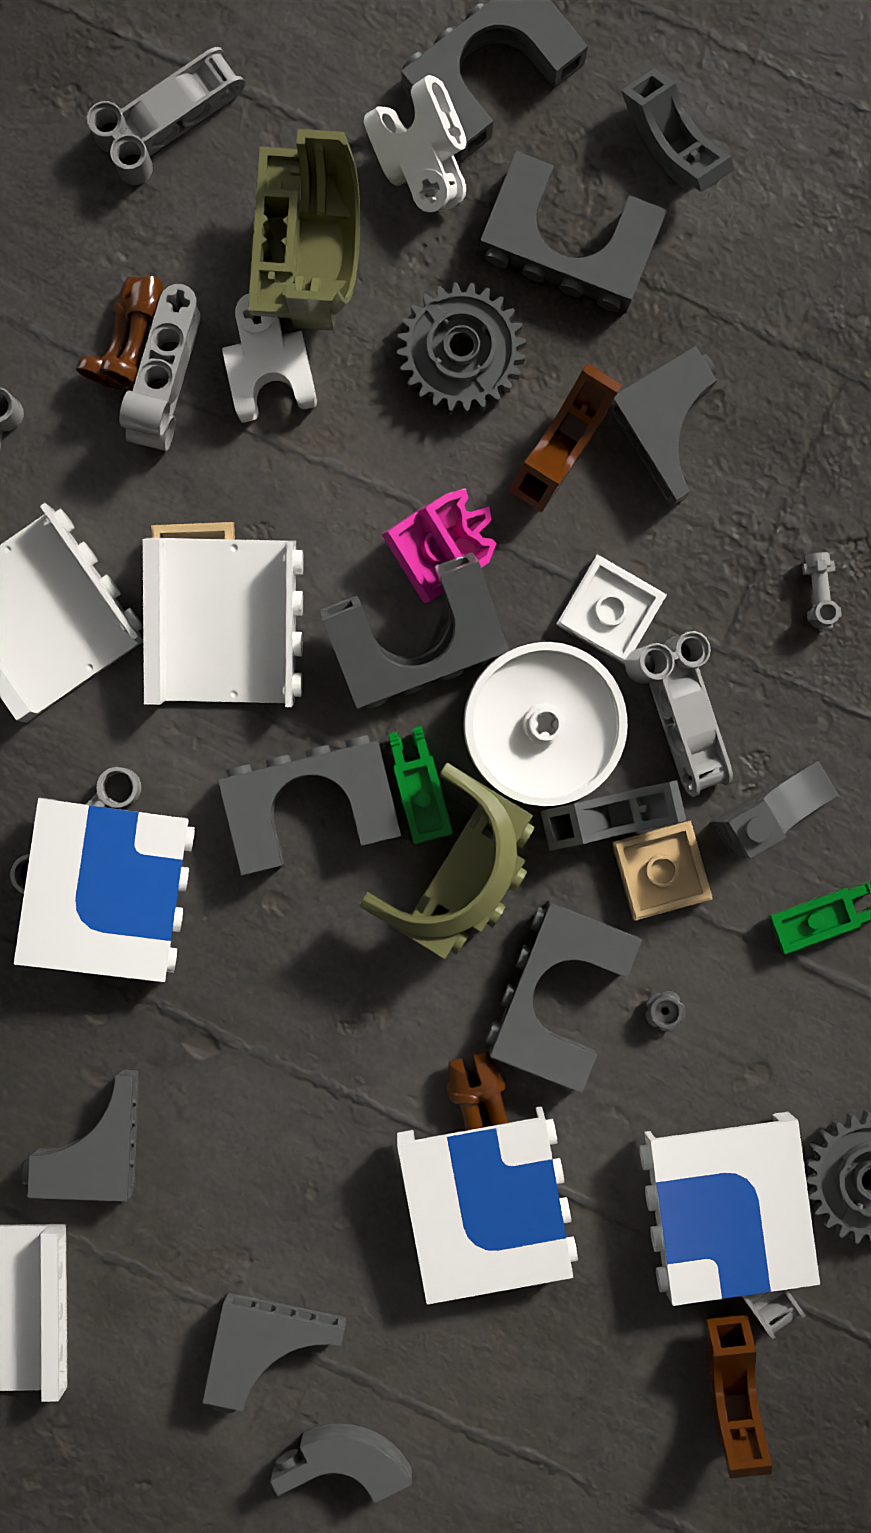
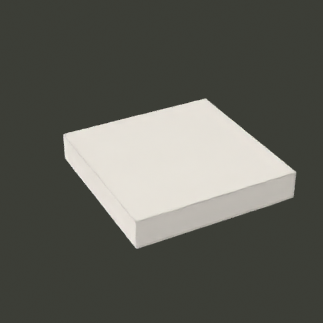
M597 554L556 626L625 665L627 657L636 649L667 594Z

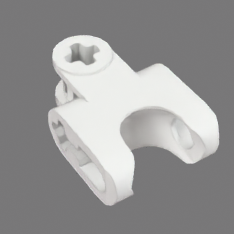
M428 75L412 86L410 93L415 108V119L409 129L404 127L396 111L388 107L379 106L365 115L364 125L380 165L389 181L396 186L407 182L416 205L423 211L436 212L441 209L456 208L462 203L466 195L465 179L454 157V154L465 148L466 137L443 82L434 76Z
M249 294L244 295L238 301L235 308L241 344L222 348L235 411L239 419L244 423L253 421L258 417L257 395L259 390L271 381L287 383L293 389L295 399L301 409L316 407L317 397L302 331L282 334L279 317L261 316L262 323L254 324V316L248 312Z

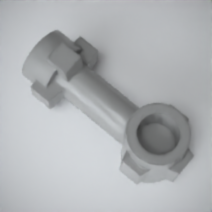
M828 552L809 554L805 556L806 563L802 565L803 575H811L815 606L807 612V619L819 631L830 630L833 627V623L842 616L841 607L834 601H831L828 573L835 571V563L830 561V554Z

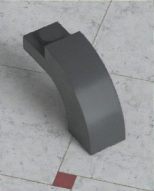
M653 68L621 90L627 109L645 144L665 172L680 187L684 188L691 184L702 192L735 170L732 156L708 140L694 125L683 106L676 83Z
M677 780L541 811L549 851L686 821Z
M327 1424L303 1432L300 1445L302 1451L299 1452L298 1449H294L279 1457L274 1465L270 1480L277 1496L317 1476L328 1473L344 1474L360 1482L366 1488L375 1504L412 1485V1468L401 1451L377 1432L352 1424Z

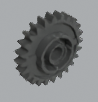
M454 282L452 293L447 294L441 286H438L436 299L431 298L426 293L423 294L424 307L421 308L412 304L411 313L414 319L403 318L402 327L408 333H400L397 336L398 343L405 346L397 350V359L407 361L400 367L401 375H412L408 381L409 389L421 387L419 393L420 401L430 396L433 397L434 410L440 407L442 403H446L449 414L452 415L456 406L460 405L465 415H469L470 406L476 404L483 412L485 411L486 399H490L495 404H498L500 402L499 390L509 394L512 391V385L508 379L519 380L521 371L514 365L524 364L525 355L517 351L525 348L526 339L516 337L522 331L523 325L522 323H511L515 314L514 308L505 311L501 310L504 301L502 296L494 301L489 300V288H486L480 295L475 294L474 283H470L466 292H461L458 283ZM457 342H465L471 346L472 351L467 356L460 357L453 354L450 348Z
M863 1110L861 1120H858L855 1115L848 1112L845 1125L833 1119L834 1131L832 1133L820 1129L819 1133L824 1140L823 1143L811 1142L809 1144L816 1152V1156L804 1158V1162L813 1168L812 1172L805 1174L806 1182L813 1184L808 1189V1198L817 1200L811 1209L817 1215L825 1213L822 1219L823 1224L827 1228L836 1224L835 1232L841 1238L850 1231V1237L856 1244L860 1243L864 1235L871 1243V1185H862L863 1174L871 1169V1112Z

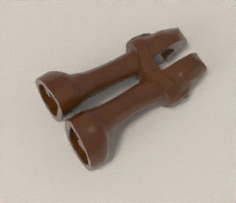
M127 277L113 306L112 312L116 316L109 348L101 358L84 356L79 359L75 370L80 375L109 388L121 390L124 387L133 390L144 353L148 328L153 323L158 302L163 292V282L158 277Z
M484 1051L473 1054L476 1063V1076H479L481 1085L471 1088L468 1079H470V1076L464 1067L462 1058L449 1061V1082L446 1090L451 1104H458L466 1131L483 1128L478 1106L480 1102L484 1103L491 1126L509 1123L501 1097V1091L506 1089L505 1079L502 1071L495 1067L488 1052Z

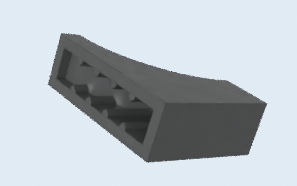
M696 346L620 391L610 406L611 412L670 507L683 501L691 492L685 482L679 462V437L683 421L693 404L708 393L717 381L715 378L717 372L712 360L707 354L701 355Z
M814 761L711 822L731 856L750 859L785 839V834L791 827L839 795L820 762Z
M122 1070L115 1076V1085L109 1106L100 1122L90 1133L69 1144L51 1148H39L29 1156V1160H25L22 1182L23 1185H28V1198L128 1201L134 1193L139 1070Z
M227 1293L222 1306L202 1403L212 1405L211 1407L214 1410L222 1413H233L236 1410L243 1411L249 1392L256 1380L280 1357L296 1349L312 1345L341 1346L347 1317Z

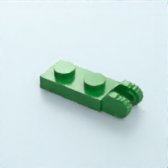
M422 726L414 727L412 733L414 744L418 747L421 759L406 763L402 753L403 745L401 738L397 732L388 734L396 763L393 767L413 844L452 835L453 832L433 756H429Z
M871 880L849 888L843 887L769 914L768 917L781 952L788 954L859 928L861 923L871 920V905L856 912L852 899L871 894Z

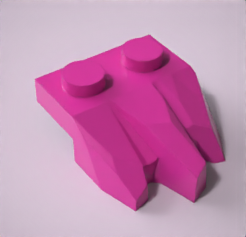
M466 488L439 497L381 534L423 603L430 602L443 593L434 566L472 552L482 568L490 562L496 542L490 538H482L479 533L492 520L490 507L488 506L473 512L466 511L465 504L468 500Z

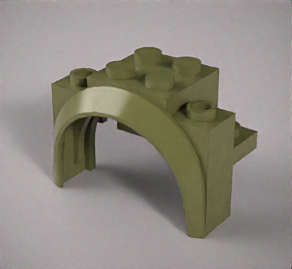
M297 129V149L260 147L248 312L252 316L291 318L293 328L334 331L335 315L350 301L357 277L360 247V198L357 170L344 132ZM300 183H301V201H300Z
M446 763L439 776L466 792L479 805L412 914L392 907L367 892L359 905L362 909L446 959L450 951L456 955L458 954L469 936V933L465 930L474 927L482 932L486 924L492 928L495 926L505 909L504 904L500 903L506 891L509 889L515 892L527 873L525 869L521 868L525 860L517 855V846L522 848L535 828L529 824L533 817L532 814L449 763ZM485 827L492 830L493 840L482 834ZM437 904H440L450 911L441 914L434 909Z

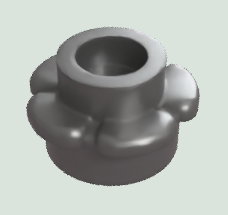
M664 991L663 994L655 993L646 1003L648 1011L645 1014L647 1021L653 1027H660L662 1031L675 1029L685 1017V1006L680 1003V997L674 992ZM663 1007L669 1009V1012L665 1015L661 1012Z

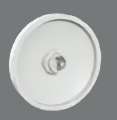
M537 642L523 645L502 654L490 663L477 678L469 693L463 721L468 753L483 778L502 794L514 800L538 806H556L576 801L599 787L612 773L622 755L628 727L623 695L609 671L590 654L573 646L554 642Z

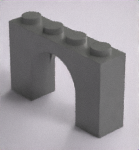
M490 0L487 4L479 3L470 10L465 21L455 29L452 27L447 28L436 38L431 48L423 54L421 52L415 53L405 62L403 70H401L402 89L411 100L410 92L412 86L424 77L431 75L443 82L466 137L465 148L455 154L461 162L490 140L493 133L494 121L467 89L460 74L464 62L474 51L490 44L513 46L527 55L553 88L557 87L585 65L588 45L551 0Z
M516 151L481 237L479 254L485 256V260L494 266L506 268L508 265L521 270L522 274L532 281L544 282V280L557 284L562 292L570 296L581 297L585 295L597 300L596 303L606 310L618 312L620 309L627 312L667 210L629 195L615 233L602 250L582 258L561 255L544 242L536 221L551 182L554 165Z
M472 552L434 566L449 608V624L442 640L433 649L424 654L404 657L392 654L382 648L373 637L358 595L320 609L323 623L357 709L363 706L366 708L378 707L384 704L388 697L400 692L404 694L415 693L426 686L425 683L437 678L447 680L457 677L463 673V669L477 663L479 665H488L501 656V654L510 651L480 563Z
M366 735L346 740V748L331 752L329 745L306 750L307 758L292 762L290 755H284L266 760L267 768L252 771L249 764L228 769V777L219 779L218 782L241 875L285 865L274 821L275 806L280 794L289 784L307 776L329 778L345 791L351 803L361 846L402 836L378 740L370 742L369 736Z
M547 901L545 909L538 907L530 925V930L535 931L530 947L523 944L519 952L515 967L521 969L515 985L508 982L500 1002L501 1006L506 1007L500 1022L493 1020L485 1043L491 1045L489 1049L490 1057L583 1093L597 1053L590 1047L549 1031L538 1021L533 1008V995L536 984L546 970L566 960L586 961L628 978L642 939Z

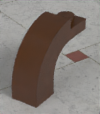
M587 363L553 422L523 463L508 491L540 512H543L590 442L623 385Z
M748 1315L707 1319L706 1350L710 1390L720 1447H723L729 1479L772 1474V1462L757 1398L755 1379L756 1348Z

